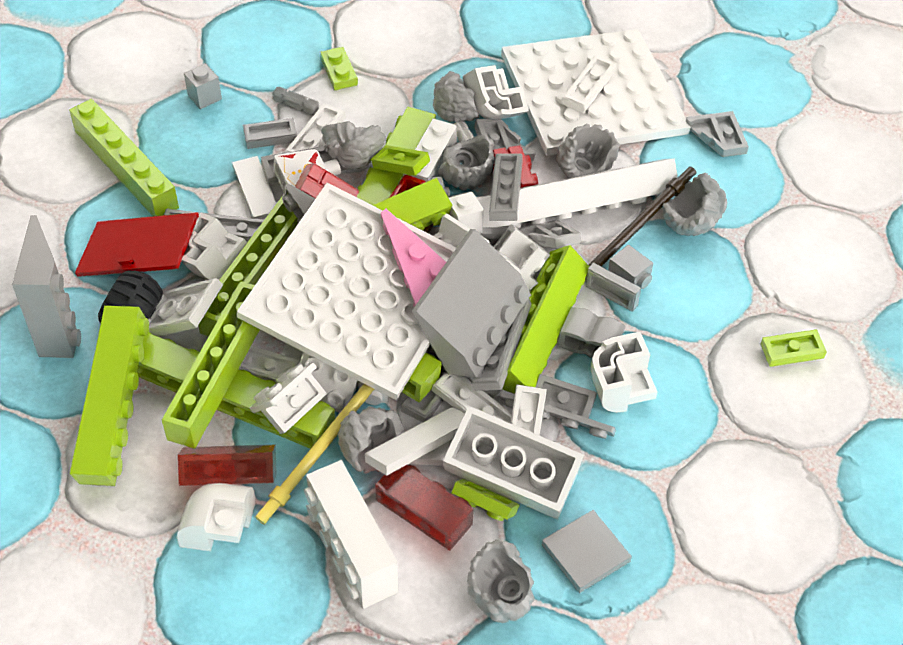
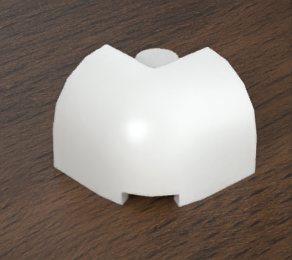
M495 65L475 68L463 75L465 88H471L474 91V103L477 112L483 118L503 119L519 116L529 111L522 87L509 89L503 69H496Z
M201 212L181 262L200 277L207 280L213 278L220 280L247 242L241 237L228 233L217 218Z
M511 224L494 248L521 274L528 290H531L538 284L534 279V275L541 269L550 254Z
M641 332L612 337L602 341V345L595 351L592 357L591 373L593 384L602 406L607 411L616 413L626 412L629 404L656 399L657 390L647 369L650 353Z
M215 483L206 484L194 491L186 503L177 534L179 546L182 548L211 551L214 540L239 543L243 527L249 528L256 502L253 487Z

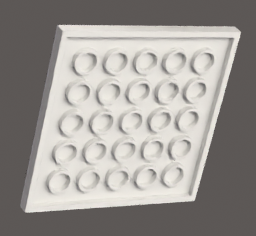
M638 29L502 47L501 56L515 87H522L529 109L527 112L528 117L546 156L558 154V148L565 141L568 133L572 132L574 128L589 124L590 127L594 124H600L603 130L608 129L609 132H614L619 145L687 135L690 132L691 126L686 123L684 113ZM594 55L616 63V71L585 113L561 104L564 94Z
M326 183L238 309L237 318L397 400L428 349L430 342L412 312L414 300L409 288H406L404 283V274L399 270L392 251L393 246L390 238L384 231L383 220L381 219L382 210ZM400 220L446 262L456 250V247Z

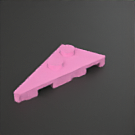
M385 209L381 212L383 228L386 235L390 238L394 257L399 270L404 274V283L406 288L410 290L414 300L413 306L415 307L446 264V261L391 212Z

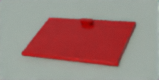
M199 213L98 221L75 271L76 276L120 274L125 271L146 272L179 269Z

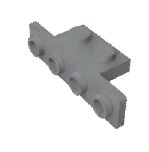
M540 374L536 388L547 389L542 419L549 420L550 416L562 419L560 424L566 427L578 429L580 425L589 428V434L603 439H606L607 435L614 437L615 427L589 419L597 392ZM501 390L499 396L502 400H505L504 405L513 409L515 394Z

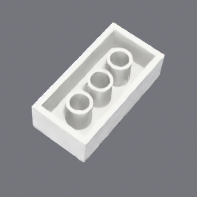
M468 406L443 460L444 470L558 520L581 467L584 455Z
M342 460L307 474L308 488H305L304 492L309 503L306 505L308 514L313 523L318 521L322 529L319 530L325 547L331 546L335 555L332 558L339 573L344 572L349 581H346V586L353 600L358 598L364 609L397 594V560Z

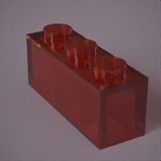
M276 445L196 447L195 449L183 447L177 455L179 486L215 483H274L277 475Z
M411 464L405 465L389 475H384L375 484L377 502L449 551L452 550L473 525L474 509L465 499L455 497L446 491L441 483L429 480L421 474L418 468Z

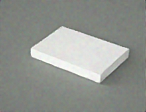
M217 278L164 291L156 311L151 319L149 318V332L158 337L197 328L223 284Z

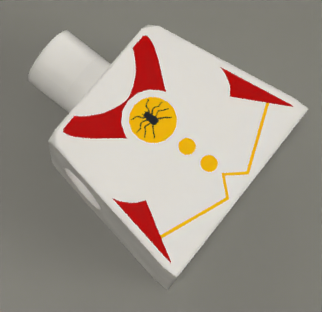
M313 149L275 155L273 171L284 192L285 185L287 184L295 187L306 165L315 163L336 176L341 174L339 162L337 159L323 162L318 151Z

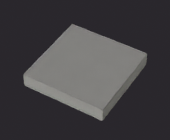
M594 510L542 540L544 549L579 593L628 564L632 558Z

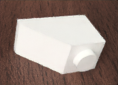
M473 192L448 197L453 205L449 215L481 234L484 209Z

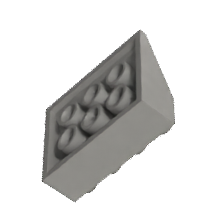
M31 215L12 286L38 356L74 358L76 346L79 347L81 344V331L76 328L75 312L71 311L69 307L70 297L63 288V275L58 273L56 263L37 215Z
M470 229L415 305L412 312L449 375L477 378L531 294L521 274L475 229Z

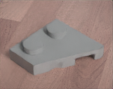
M733 111L686 117V123L691 126L690 131L720 156L727 157L747 154L749 146Z
M476 119L474 127L477 136L487 135L489 139H492L494 141L493 149H508V147L520 145L524 154L529 155L531 161H534L535 150L532 148L527 150L520 143L521 137L511 131L508 125L501 119Z
M559 220L517 228L542 247L559 249L581 243V233Z

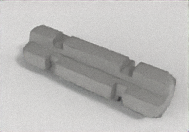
M280 86L276 87L272 93L275 101L280 103L284 101L285 105L300 111L305 109L304 112L314 115L319 109L318 101L311 98L307 100L308 97L290 90L287 92V89Z

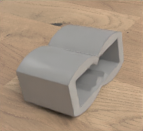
M571 307L560 331L558 345L568 351L586 354L592 358L595 351L602 345V341L622 336L625 325L615 318L598 317L588 309Z

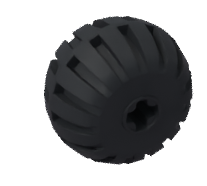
M125 271L115 281L102 303L98 313V321L101 324L104 306L139 307L144 316L149 320L162 299L163 291L157 281L150 275L139 271Z

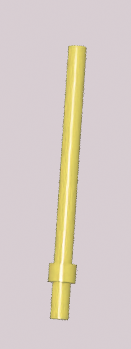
M363 384L281 486H276L268 495L270 499L255 516L260 523L265 525L279 507H284L291 498L289 494L336 438L340 431V423L351 411L357 412L374 391V388Z

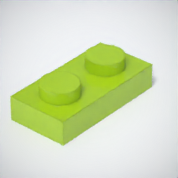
M344 47L320 51L321 61L334 91L358 85L357 75Z
M385 145L371 159V162L375 169L416 176L430 162L428 152Z
M817 329L762 337L760 344L769 367L824 359L827 353Z
M465 479L456 481L451 492L460 497L459 501L470 507L479 506L487 510L486 514L499 521L508 520L515 516L520 505Z

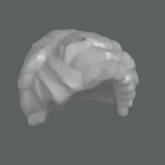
M449 71L445 76L441 77L440 81L435 83L433 108L438 116L449 122L472 121L475 118H479L480 115L477 112L473 99L475 93L471 88H465L464 81L460 78L459 74Z
M346 121L328 124L321 129L326 152L329 153L331 158L337 159L343 168L350 170L360 169L371 163V159L383 148L384 142L387 139L380 132L381 127L378 125H371L367 128L355 127L354 123Z
M589 124L574 128L572 132L568 133L565 141L558 148L557 163L562 172L567 175V178L608 171L612 168L614 161L618 157L620 145L614 136V132H609L608 129L603 130L600 124H594L591 127Z
M478 135L446 148L442 154V164L438 170L439 175L448 184H452L455 188L459 187L460 190H473L481 186L487 179V176L491 175L493 171L495 157L492 149L494 141L489 139L487 135Z
M708 173L699 174L693 178L692 182L689 181L685 185V189L677 197L663 204V217L666 219V225L677 234L686 236H698L710 231L718 220L722 218L727 208L726 193Z
M369 406L363 409L360 414L356 411H351L340 423L338 445L345 459L352 464L356 471L369 473L376 470L380 472L365 462V453L404 433L405 429L401 425L402 421L399 419V415L394 410Z
M497 539L493 542H487L481 551H477L473 560L470 561L471 566L468 573L467 589L468 594L486 615L490 616L493 621L506 623L509 620L517 621L530 611V604L534 602V595L531 590L534 581L531 578V569L523 564L516 546L507 541L500 542Z

